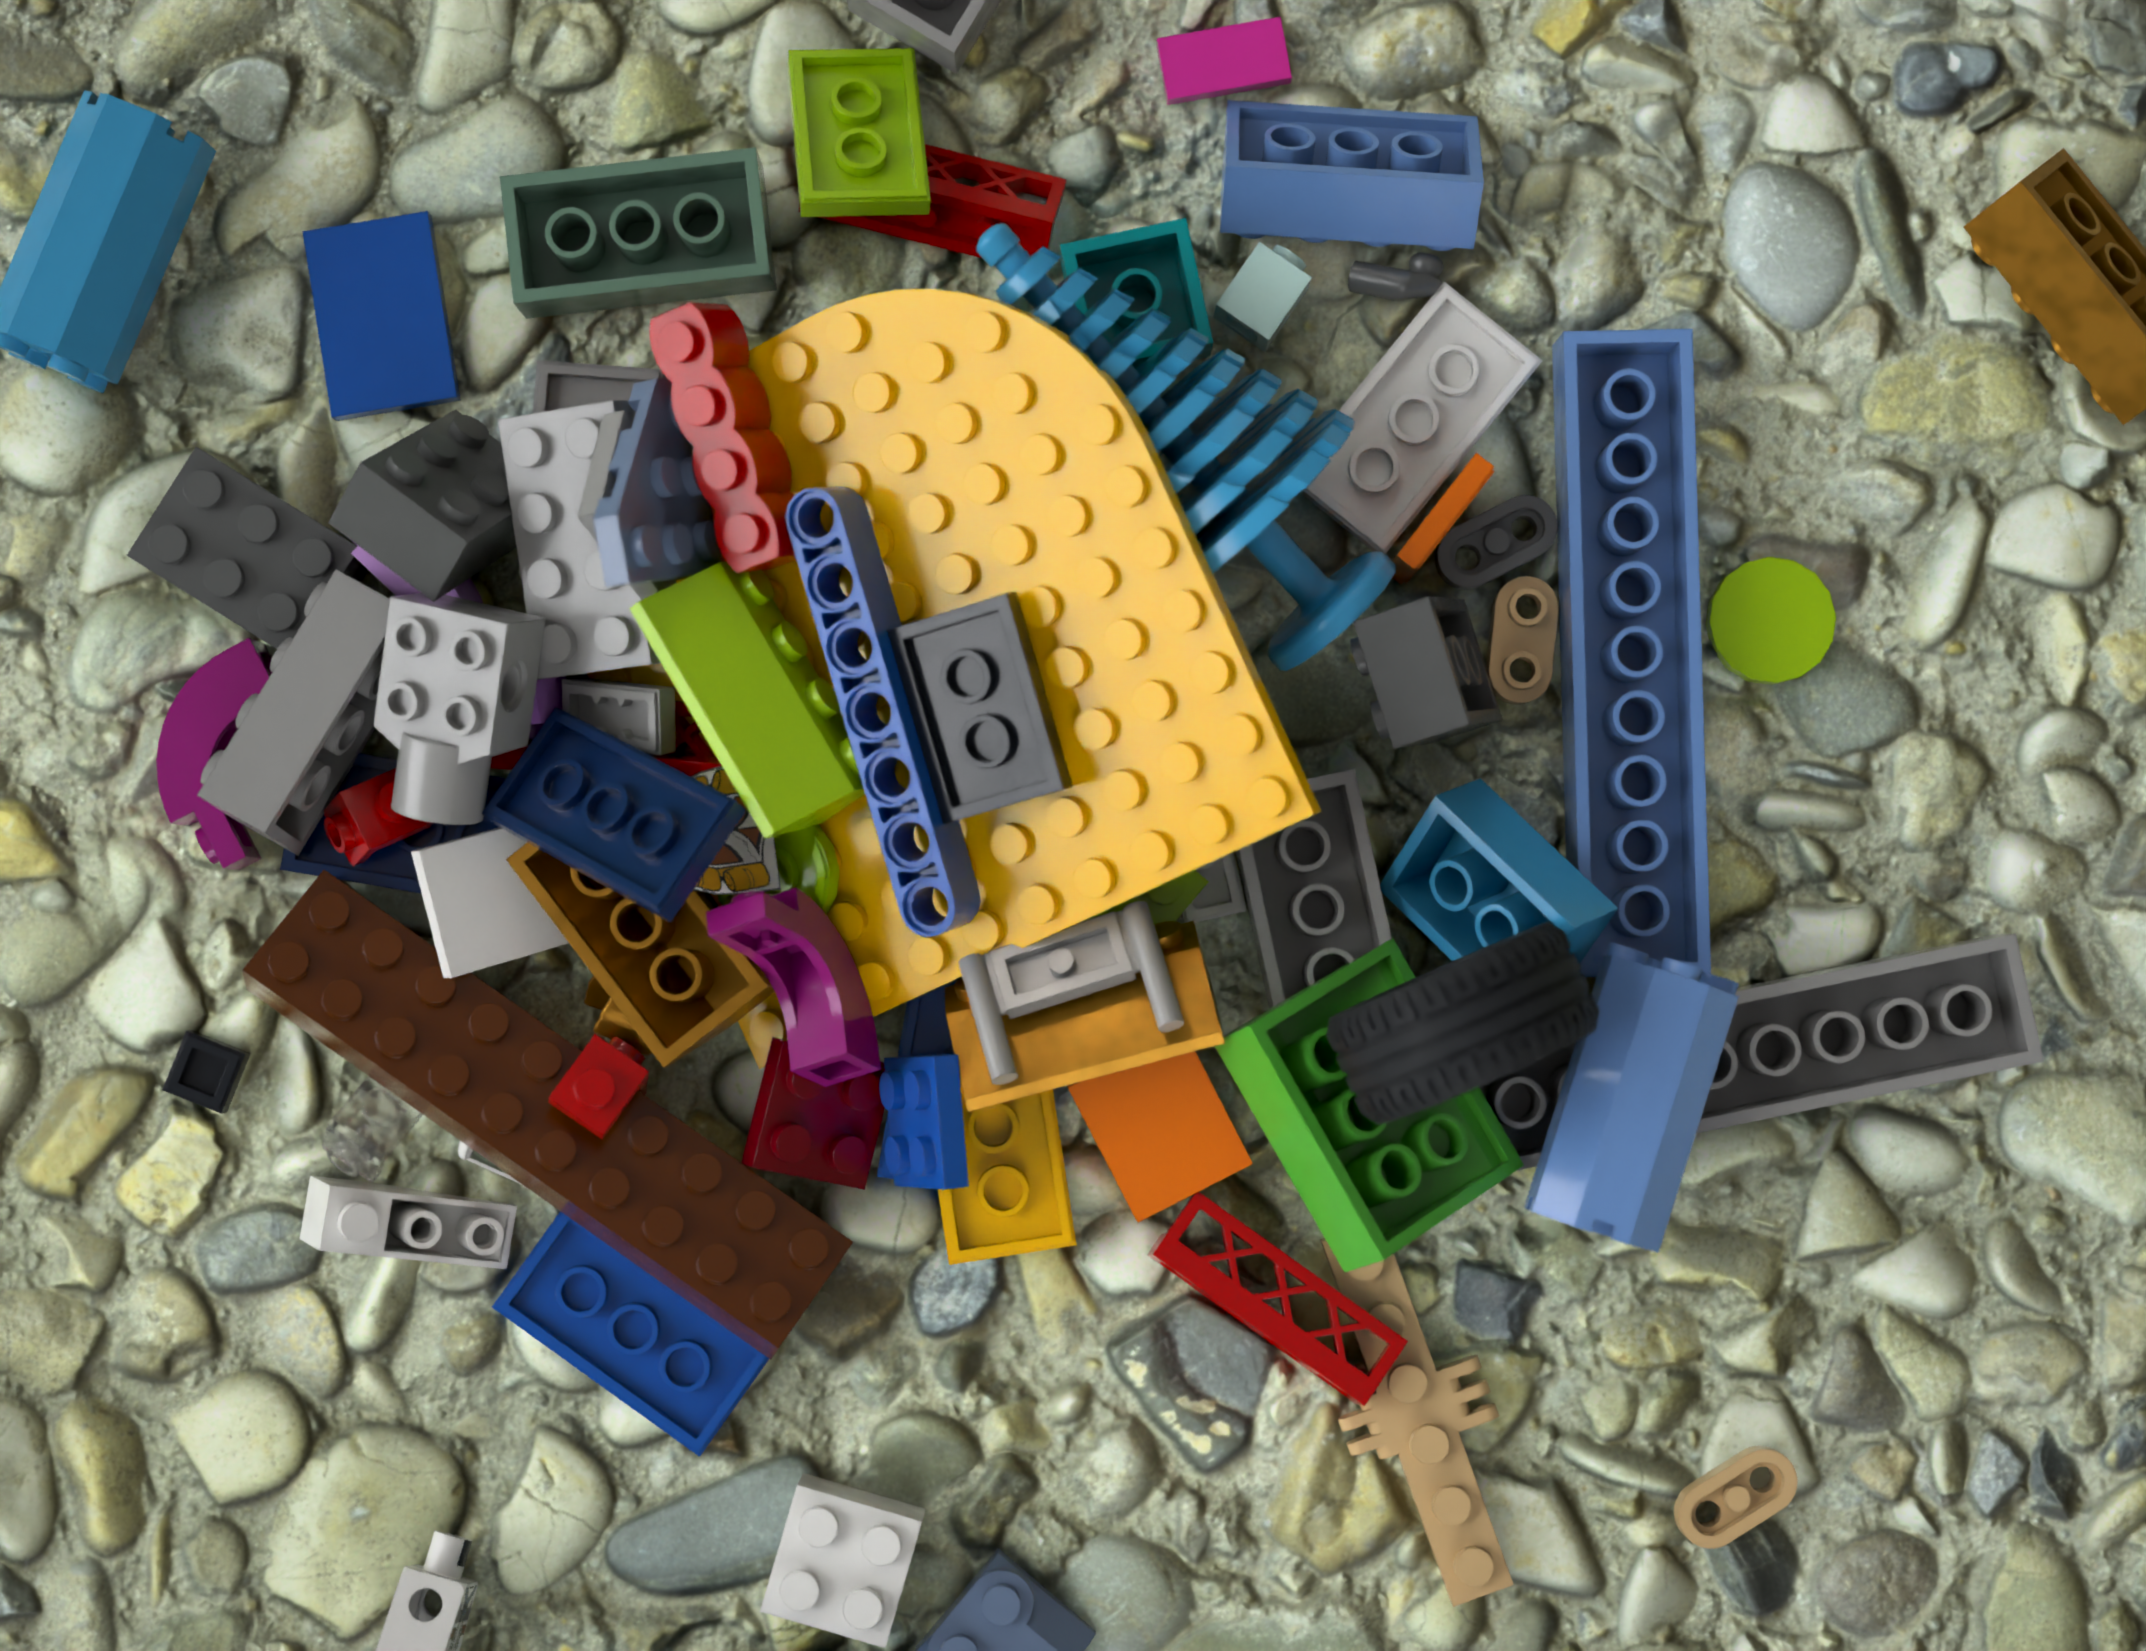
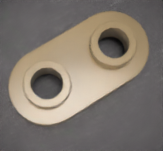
M1524 576L1509 581L1497 592L1492 604L1486 668L1495 696L1506 703L1514 705L1526 704L1540 697L1549 687L1553 673L1558 600L1552 588L1544 581L1535 577ZM1529 597L1536 602L1538 611L1535 618L1525 619L1517 613L1516 602L1519 598ZM1514 660H1524L1530 665L1532 674L1527 682H1518L1511 676L1510 666Z
M1758 1445L1746 1448L1687 1485L1679 1493L1674 1505L1676 1525L1687 1539L1699 1547L1708 1549L1723 1547L1778 1513L1792 1501L1797 1490L1795 1468L1787 1457L1771 1447ZM1758 1467H1767L1770 1473L1768 1483L1762 1488H1752L1750 1475L1753 1470ZM1705 1501L1714 1502L1716 1506L1714 1518L1709 1522H1698L1695 1515L1697 1507Z

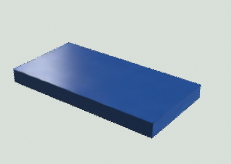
M561 1211L492 1306L493 1309L699 1457L769 1360L768 1357Z

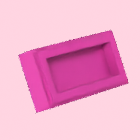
M1281 16L1157 38L1156 41L1167 105L1291 84L1292 75Z

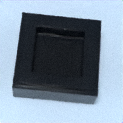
M186 1030L162 1090L218 1113H227L251 1053L196 1031Z

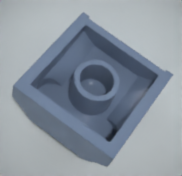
M998 1548L918 1643L915 1651H1085L1096 1635V1631Z

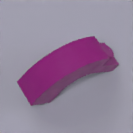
M251 638L230 647L209 660L185 683L170 706L162 725L156 758L159 793L170 823L190 826L199 821L201 828L195 831V835L206 857L211 863L216 864L220 862L223 869L241 870L262 858L246 827L198 796V793L203 786L201 775L207 762L218 750L225 751L238 729L235 725L236 718L242 705L252 694H259L272 674L270 671L272 657L266 645Z
M796 887L772 896L766 892L749 891L734 896L730 904L706 912L708 937L749 957L760 967L771 983L784 1016L790 1069L792 1072L827 1087L881 1070L875 1023L862 978L840 933L815 901Z

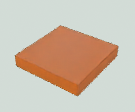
M1478 453L1472 457L1392 560L1396 565L1395 574L1392 578L1399 584L1403 582L1406 584L1420 569L1495 472L1492 470L1494 466Z

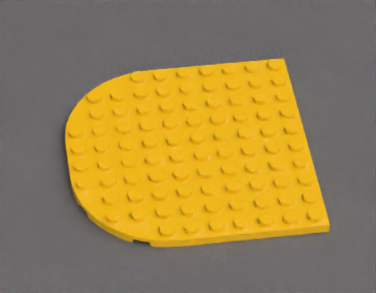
M898 289L867 294L844 301L804 319L749 350L748 367L757 375L768 397L770 406L769 429L782 443L790 462L792 474L790 492L795 495L809 488L844 486L853 489L862 497L868 509L902 626L1004 593H1017L1073 787L959 820L978 884L981 902L978 913L971 922L938 936L924 937L914 933L906 926L899 911L866 795H863L819 824L834 846L840 869L837 896L827 916L840 933L852 955L862 978L873 1017L962 977L958 962L967 955L986 954L991 950L1010 944L1025 948L1321 812L1155 446L1135 408L1120 387L1106 371L1100 370L1086 354L1069 341L1071 338L1037 316L1005 302L980 295L939 289ZM825 502L821 509L820 518L824 529L829 533L833 527L834 513L831 506ZM711 506L714 521L715 509ZM722 555L720 557L721 562H726L725 558ZM797 560L771 570H762L773 586L774 597L772 599L785 621L794 625L802 634L808 648L806 656L819 678L827 681L834 689ZM844 566L840 572L839 584L843 593L848 597L852 592L853 578L850 571ZM684 579L676 580V583H678V582H680V581H682V580H684ZM862 630L858 638V650L861 656L868 661L872 653V642L869 636ZM661 663L587 673L588 678L675 687ZM675 687V700L683 701ZM880 695L876 704L877 714L880 720L888 725L891 718V707L887 699ZM683 716L690 725L695 721L693 717ZM676 731L677 739L680 736V734ZM700 732L698 734L699 737L703 740V742L714 754L703 733ZM688 745L681 751L682 753L695 754ZM898 759L895 767L896 778L899 784L907 789L910 783V772L906 764ZM916 824L914 840L918 848L927 853L929 836L920 824ZM934 888L932 895L933 905L936 911L946 917L948 901L939 889ZM710 894L718 906L721 907L722 904L718 899V895ZM775 992L738 1020L759 1069L764 1068L766 1065L772 1037L787 1040L784 1016Z

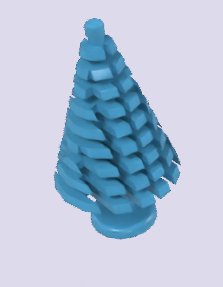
M996 224L987 229L979 238L976 250L990 267L994 265L1006 278L999 288L995 290L999 300L1012 305L1023 296L1033 307L1029 312L1030 314L1037 316L1071 338L1069 341L1086 354L1100 370L1106 371L1114 379L1135 408L1148 432L1212 573L1216 572L1246 546L1298 603V606L1284 620L1270 639L1268 657L1279 670L1288 671L1318 653L1345 631L1386 588L1395 574V563L1383 552H1366L1347 563L1328 578L1276 522L1275 518L1290 505L1287 502L1310 485L1331 461L1329 458L1341 449L1350 436L1349 432L1353 430L1355 421L1336 409L1325 411L1319 417L1310 419L1314 413L1312 411L1317 408L1319 400L1300 389L1286 393L1273 405H1267L1280 387L1282 379L1264 369H1259L1246 376L1226 394L1216 399L1214 396L1229 385L1245 362V358L1229 349H1222L1200 364L1161 397L1160 394L1177 379L1176 376L1189 366L1204 349V346L1208 343V337L1191 328L1187 331L1184 330L1135 369L1131 365L1136 360L1135 358L1166 329L1167 325L1171 322V317L1152 308L1146 314L1138 317L1112 341L1108 342L1102 333L1125 312L1134 301L1133 297L1113 289L1083 314L1074 303L1098 278L1079 268L1056 285L1046 273L1058 262L1061 256L1044 246L1030 256L1018 243L1020 239L1006 224Z

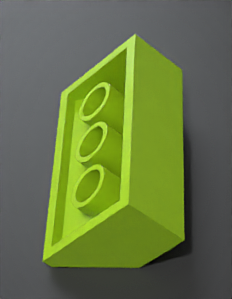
M719 562L637 602L629 609L763 837L767 839L823 823L865 795L845 723L839 712L840 706L835 690L827 681L819 678L806 656L808 648L802 634L794 625L785 621L772 599L774 597V589L770 580L763 571L736 573L727 562Z

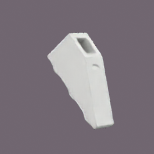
M310 1176L300 1240L319 1251L507 1269L517 1206L379 1183Z

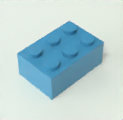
M1481 778L1438 794L1433 798L1380 883L1381 892L1451 961L1542 923L1549 922L1564 931L1571 946L1569 952L1570 954H1575L1580 964L1618 909Z

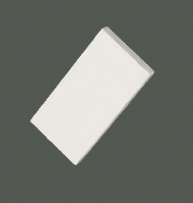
M1444 281L1340 408L1339 411L1355 421L1353 430L1349 432L1350 436L1341 449L1329 458L1331 461L1300 493L1370 550L1386 554L1537 369L1542 360Z

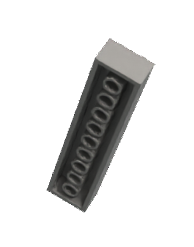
M1993 934L1738 987L1735 994L1739 996L1696 1133L2043 1062L2044 1059L2016 934ZM1576 1042L1479 1087L1524 1164L1518 1170L1537 1167Z

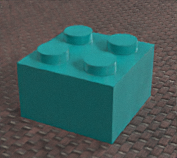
M1186 218L1060 244V262L1064 279L1079 268L1098 278L1074 303L1083 314L1113 289H1117L1134 298V301L1125 312L1102 333L1108 342L1112 341L1138 317L1146 314L1152 308L1171 317V322L1167 325L1166 329L1135 358L1136 360L1131 364L1135 369L1166 343L1189 328L1208 337V343L1193 361L1211 356L1213 338Z

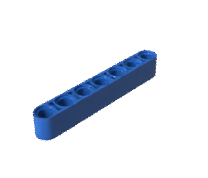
M844 486L804 489L795 494L788 504L786 511L787 530L899 911L906 926L914 933L924 937L938 936L972 921L978 913L980 906V892L959 820L943 824L887 633V630L902 625L871 519L862 497L853 489ZM825 502L831 506L834 513V523L829 533L824 529L820 518L821 509ZM844 566L850 571L853 578L852 592L848 597L843 593L839 584L840 572ZM862 630L869 636L872 642V653L868 661L861 656L858 650V638ZM880 695L887 699L891 707V718L888 725L884 724L877 714L876 704ZM898 759L906 764L910 772V783L907 789L902 787L896 778L895 767ZM916 824H920L929 836L927 853L919 849L914 840ZM934 888L939 889L948 901L946 917L936 911L933 905L932 895Z

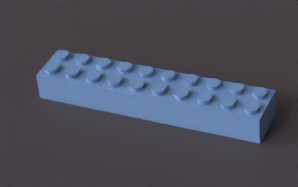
M1693 329L1563 331L1552 345L1556 513L1558 523L1557 550L1566 859L1618 908L1579 964L1580 969L1578 971L1579 974H1584L1585 977H1597L1603 956L1607 955L1610 943H1615L1649 954V958L1663 961L1664 957L1699 967L1703 969L1702 972L1711 974Z

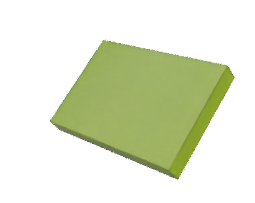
M914 48L788 50V74L801 217L929 215L931 198Z

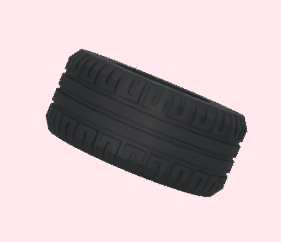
M1549 922L1542 923L1415 977L1330 1017L1327 1038L1333 1052L1337 1051L1339 1055L1336 1059L1342 1072H1346L1348 1075L1345 1079L1350 1091L1356 1093L1354 1099L1361 1114L1376 1124H1384L1403 1118L1519 1070L1594 1032L1597 1028L1599 1008L1593 995L1588 994L1587 990L1590 987L1584 974H1579L1580 965L1575 954H1570L1569 952L1571 946L1564 931Z

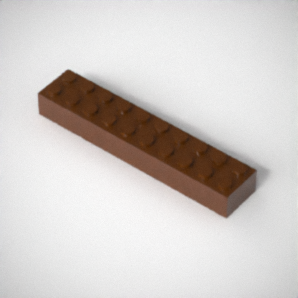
M326 870L321 872L242 970L246 989L770 1360L853 1243L846 1236L640 1091L636 1092L603 1140L548 1103V1097L582 1051L471 972L454 978H443L437 951L434 946Z

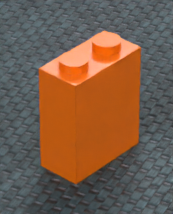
M1196 1051L1067 1085L1137 1223L1253 1164Z

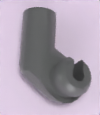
M1427 253L1414 254L1409 261V270L1355 261L1350 270L1348 289L1353 293L1388 300L1430 297L1442 285L1439 276L1443 271V262L1439 257Z

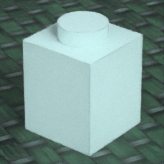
M1259 242L1217 302L1213 317L1266 352L1308 290L1312 277L1303 272L1306 264L1296 254L1283 246L1275 245L1271 250Z

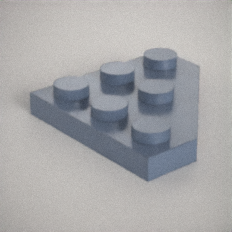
M657 378L634 383L628 403L634 412L636 411L632 428L620 431L612 461L608 468L616 479L611 497L599 499L593 518L605 587L686 579L721 562L720 557L722 553L715 535L711 505L701 493L693 470L694 446L685 438L674 417L671 403L672 382L669 379Z

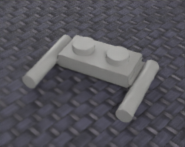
M1144 901L1128 904L1118 912L1114 911L1082 921L1025 948L1010 944L991 950L986 954L967 955L958 962L990 1077L995 1085L1012 1082L1018 1077L1001 1018L1002 1015L1008 1014L1009 1018L1013 1019L1136 980L1135 973L1137 972L1142 974L1158 1030L1160 1032H1169L1184 1025L1183 1016L1147 902Z

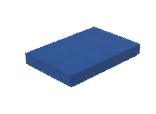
M424 211L302 231L331 417L336 421L461 401L434 227L430 213Z

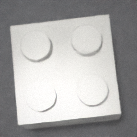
M803 1473L796 1486L760 1612L886 1648L923 1521L925 1508Z

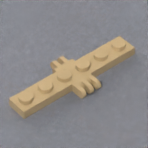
M1325 1238L1320 1239L1338 1291L1408 1341L1366 1405H1360L1361 1409L1338 1418L1342 1432L1367 1425L1370 1432L1346 1443L1350 1455L1355 1456L1376 1449L1379 1459L1398 1455L1453 1607L1514 1585L1459 1434L1461 1431L1499 1417L1495 1403L1483 1404L1471 1410L1469 1408L1468 1401L1491 1392L1486 1379L1476 1380L1461 1386L1459 1377L1472 1374L1482 1368L1478 1355L1467 1356L1435 1368L1395 1254L1383 1261L1344 1273ZM1348 1316L1350 1324L1357 1323ZM1367 1329L1353 1331L1367 1372H1369L1387 1344Z

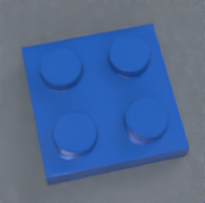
M958 1054L911 1055L884 1058L885 1072L880 1077L879 1092L882 1105L888 1110L890 1136L885 1142L884 1155L887 1169L894 1178V1186L944 1190L969 1187Z

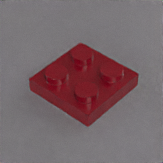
M772 1037L741 1163L756 1169L865 1190L885 1109L879 1092L880 1077L885 1072L884 1061H880L881 1070L824 1087L792 1072L790 1069L788 1041Z

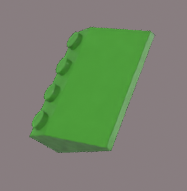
M1393 938L1223 1036L1224 1044L1215 1046L1344 1273L1387 1259L1524 1166L1479 1087L1427 1109L1384 1124H1376L1361 1114L1354 1099L1356 1093L1350 1091L1345 1078L1348 1075L1346 1072H1342L1336 1059L1339 1055L1337 1051L1333 1052L1327 1038L1329 1018L1415 978L1414 973Z

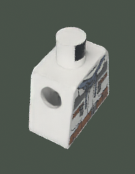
M434 1531L424 1566L418 1564L405 1566L401 1573L376 1651H460L478 1586V1581L462 1577L472 1540L446 1532ZM429 1589L436 1591L442 1599V1608L438 1616L432 1615L426 1609L424 1600Z

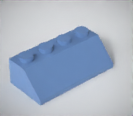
M1227 100L1220 233H1234L1249 239H1257L1264 236L1296 237L1311 243H1321L1327 240L1357 241L1374 247H1384L1391 244L1419 245L1436 251H1448L1454 248L1474 249L1484 185L1478 116Z

